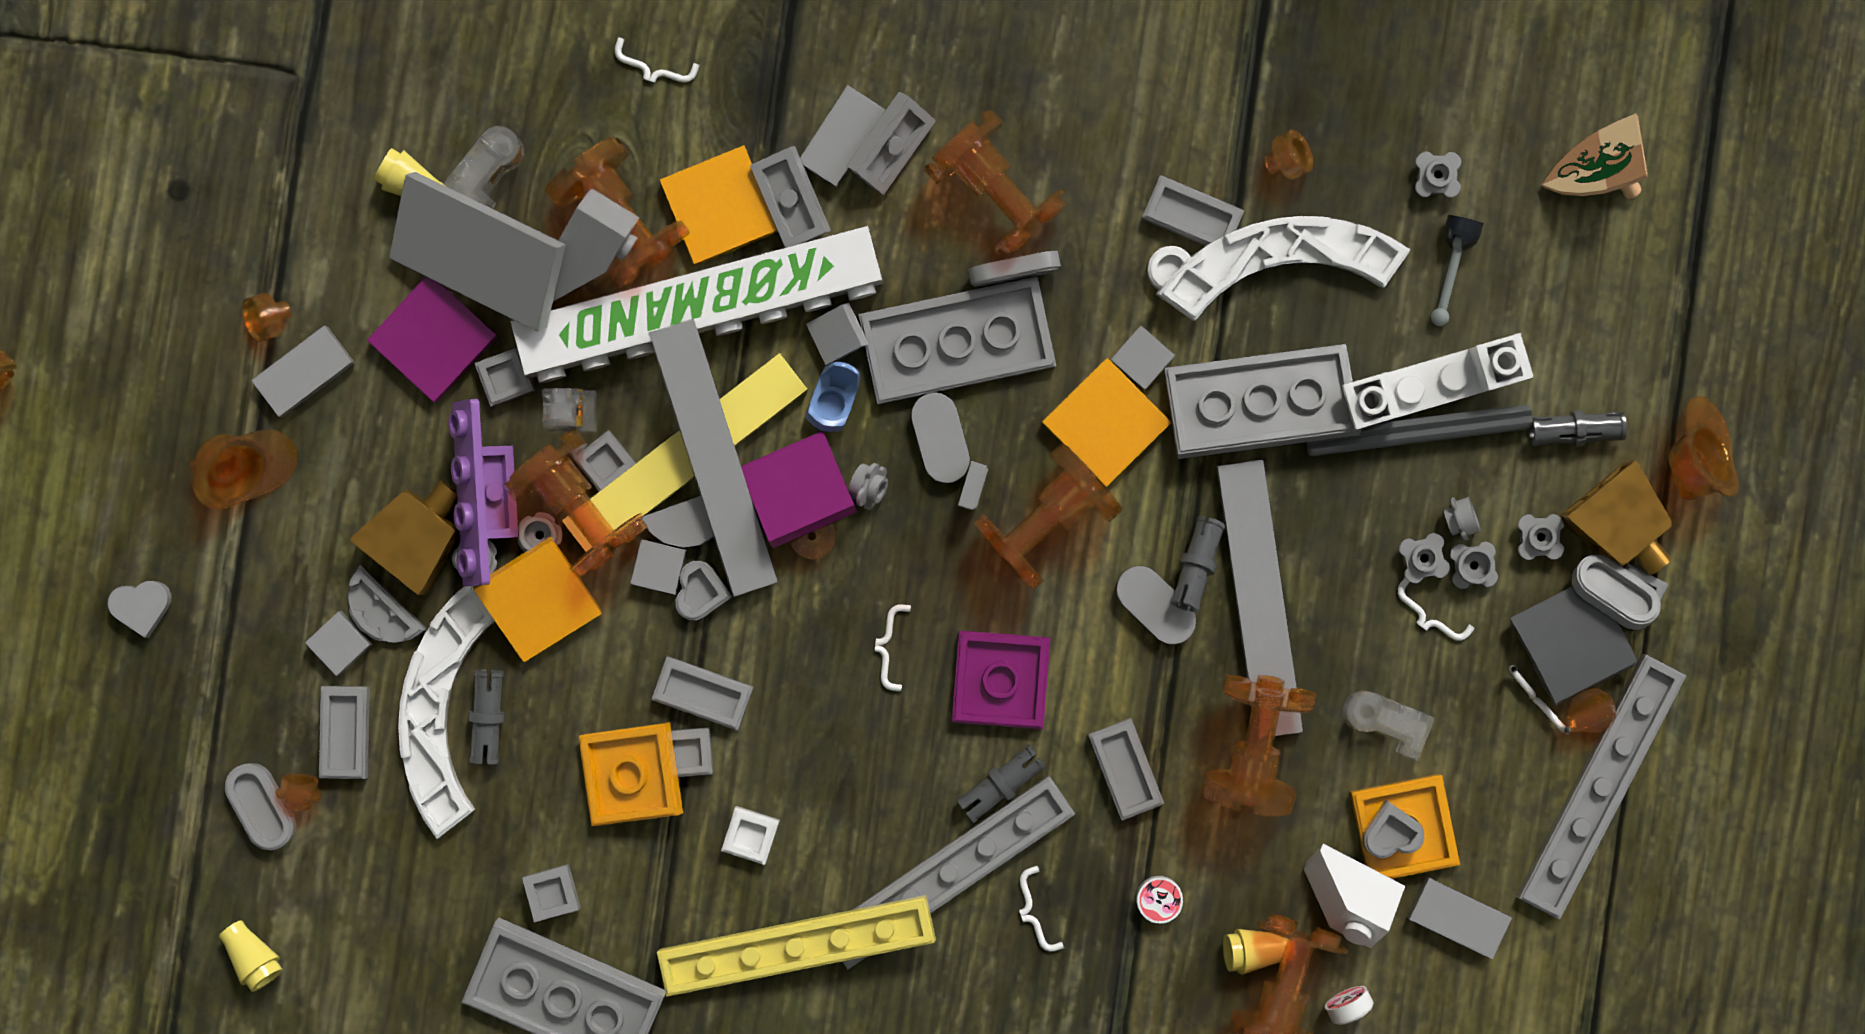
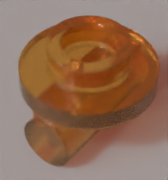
M1597 688L1587 689L1574 696L1569 704V716L1566 718L1571 731L1576 734L1580 731L1597 733L1606 730L1613 723L1615 716H1617L1615 702L1607 692Z

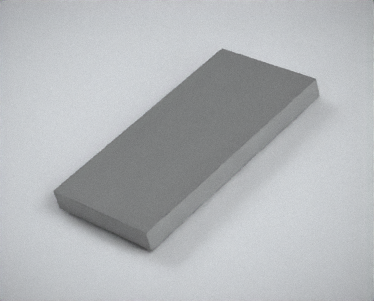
M413 172L405 175L389 258L538 332L547 328L566 244L432 179Z
M1038 277L858 314L861 329L869 343L865 348L877 404L1056 367Z
M1346 344L1164 369L1178 459L1357 436L1361 433V428L1354 429L1342 385L1353 382Z
M498 917L493 925L462 1003L532 1034H649L667 991Z

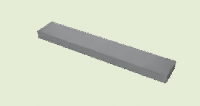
M694 319L649 332L650 341L732 595L735 597L778 582Z
M1263 460L1217 466L1256 738H1265L1303 732Z
M1646 654L1641 655L1516 895L1517 898L1560 920L1686 675Z
M1048 775L852 910L926 895L929 910L932 913L1074 816L1075 813ZM866 957L842 962L849 969Z

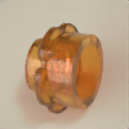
M293 773L284 775L281 778V787L275 791V795L280 800L284 799V806L288 809L308 810L312 807V803L321 799V791L318 789L319 780L309 774Z

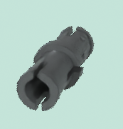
M1582 410L1571 411L1570 415L1532 417L1533 425L1529 429L1532 446L1572 443L1573 447L1585 446L1586 442L1625 440L1627 436V421L1623 411L1584 414Z
M1197 517L1188 552L1182 554L1179 562L1183 568L1170 603L1184 611H1187L1188 606H1190L1191 612H1199L1209 575H1214L1217 564H1215L1214 558L1226 526L1224 523L1210 517L1208 523H1206V517Z
M477 669L474 670L473 710H469L468 721L473 722L469 762L482 764L483 746L487 745V764H498L500 723L505 721V712L500 711L504 671L491 669L490 688L487 689V670Z
M1030 744L998 770L994 766L987 772L989 777L962 797L956 799L962 809L967 808L977 799L981 800L978 805L966 813L973 823L978 821V818L1005 797L1008 800L1016 796L1014 790L1047 768L1040 758L1028 767L1023 768V764L1037 754Z

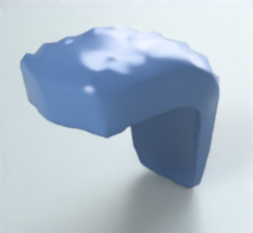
M834 362L824 367L820 374L805 416L807 421L820 431H842L849 416L860 381L859 371L855 367L844 362Z

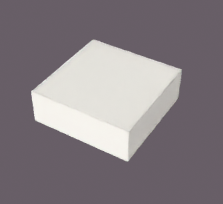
M736 806L721 851L765 865L780 820Z

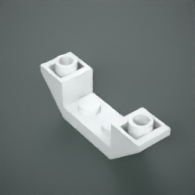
M1521 333L1443 357L1342 385L1354 429L1356 430L1533 378V373Z

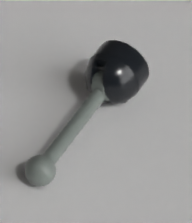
M1454 215L1447 216L1444 237L1447 244L1453 248L1438 308L1431 314V321L1436 326H1444L1449 321L1447 307L1462 251L1468 250L1477 244L1484 225L1482 222Z

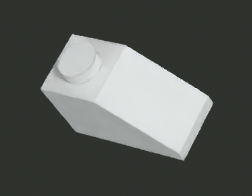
M1322 844L1306 862L1304 871L1330 928L1342 933L1348 941L1357 945H1365L1371 949L1389 932L1405 886Z

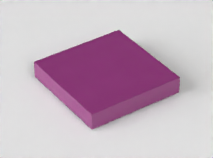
M426 276L367 341L425 395L437 403L495 341L498 335L443 284Z
M823 431L741 466L749 494L772 548L857 512Z
M959 630L952 722L1043 729L1050 637Z

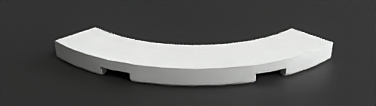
M1317 216L1276 218L1235 230L1206 245L1187 259L1168 278L1156 295L1194 321L1220 293L1240 279L1262 269L1290 263H1318L1335 266L1362 276L1382 288L1389 282L1410 249L1370 227L1343 220Z
M464 586L431 622L430 627L412 656L400 700L398 725L401 758H403L406 776L410 785L409 789L423 820L436 839L440 838L476 810L465 795L457 779L451 761L447 734L448 706L457 673L474 643L495 622L474 592L473 586Z

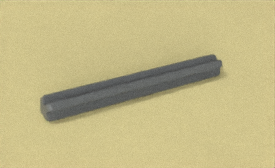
M1518 405L1383 422L1361 428V433L1357 436L1305 442L1309 456H1319L1530 429L1533 425L1532 411L1529 405Z

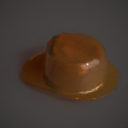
M1695 396L1688 401L1685 408L1686 434L1671 448L1668 456L1679 494L1685 500H1692L1715 492L1723 496L1733 497L1738 493L1739 481L1734 467L1728 427L1722 414L1711 401L1705 397Z
M270 429L254 431L242 436L226 433L213 436L202 444L196 453L195 459L190 462V468L194 474L193 490L201 503L215 509L231 507L240 502L267 494L281 487L292 476L297 465L298 451L292 439L282 432Z

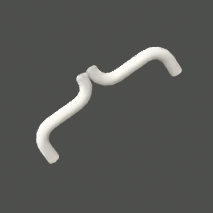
M619 37L617 39L614 51L617 59L625 64L642 69L644 73L643 79L655 83L658 77L663 76L686 83L693 80L697 75L700 65L693 63L691 71L687 76L667 70H657L650 76V69L645 63L622 54L621 49L624 39Z
M1405 577L1398 587V596L1402 602L1418 613L1419 619L1417 624L1426 631L1430 627H1436L1451 639L1462 641L1475 629L1469 624L1463 633L1456 634L1437 620L1425 622L1426 615L1424 610L1404 593L1409 581Z
M901 604L893 606L887 615L885 636L881 639H876L875 652H879L882 655L881 682L885 688L892 691L901 692L902 685L892 684L888 681L889 654L884 647L879 645H884L891 639L896 612H910L911 605Z
M1511 665L1509 667L1510 673L1528 693L1529 698L1533 699V702L1541 708L1563 733H1570L1571 729L1565 726L1540 698L1536 697L1535 691L1517 671V666Z
M1038 866L1026 869L1020 876V886L1026 905L1019 911L1023 923L1030 922L1033 924L1040 946L1049 952L1057 951L1064 948L1062 942L1053 945L1047 944L1039 921L1034 916L1026 915L1033 905L1026 880L1029 875L1039 872Z

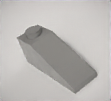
M591 188L576 208L558 240L566 244L553 301L605 273L615 258L624 262L638 239L631 232L639 217Z

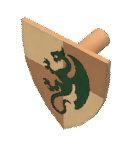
M1635 113L1596 131L1573 147L1552 169L1542 183L1543 188L1559 194L1575 196L1604 194L1620 189L1627 199L1638 196L1641 192V186L1638 182L1648 178L1637 114Z

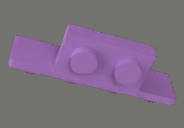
M467 399L452 403V411L448 418V428L450 435L454 438L455 457L451 463V475L454 483L457 484L458 503L454 509V522L456 528L460 531L461 547L457 554V569L462 577L464 586H478L490 584L488 539L518 537L513 446L482 447L479 400Z

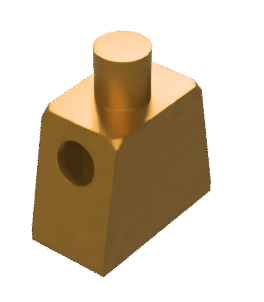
M1636 460L1621 464L1559 515L1563 523L1599 555L1608 557L1620 566L1627 564L1635 557L1649 576L1665 567L1672 559L1656 540L1671 528L1672 521Z
M441 480L425 500L415 492L405 490L356 532L350 541L417 595H426L432 588L460 537V531L447 518L448 514L458 503L457 491Z

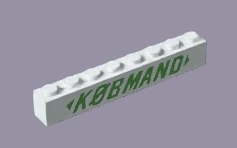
M868 226L551 310L547 328L538 332L515 320L511 321L524 374L530 378L538 377L539 383H545L565 377L564 369L582 365L583 371H590L610 365L608 357L626 353L628 359H635L653 354L654 350L648 333L686 320L694 319L698 333L715 329L716 335L720 336L742 330V322L759 317L761 324H766L787 317L786 310L804 306L805 312H811L832 305L830 298L848 294L849 300L868 297L876 294L874 286L881 285L883 282Z

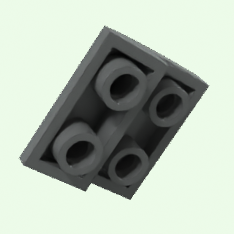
M1573 586L1510 618L1511 627L1533 662L1532 668L1555 706L1637 665V659L1619 623L1582 599L1576 593Z

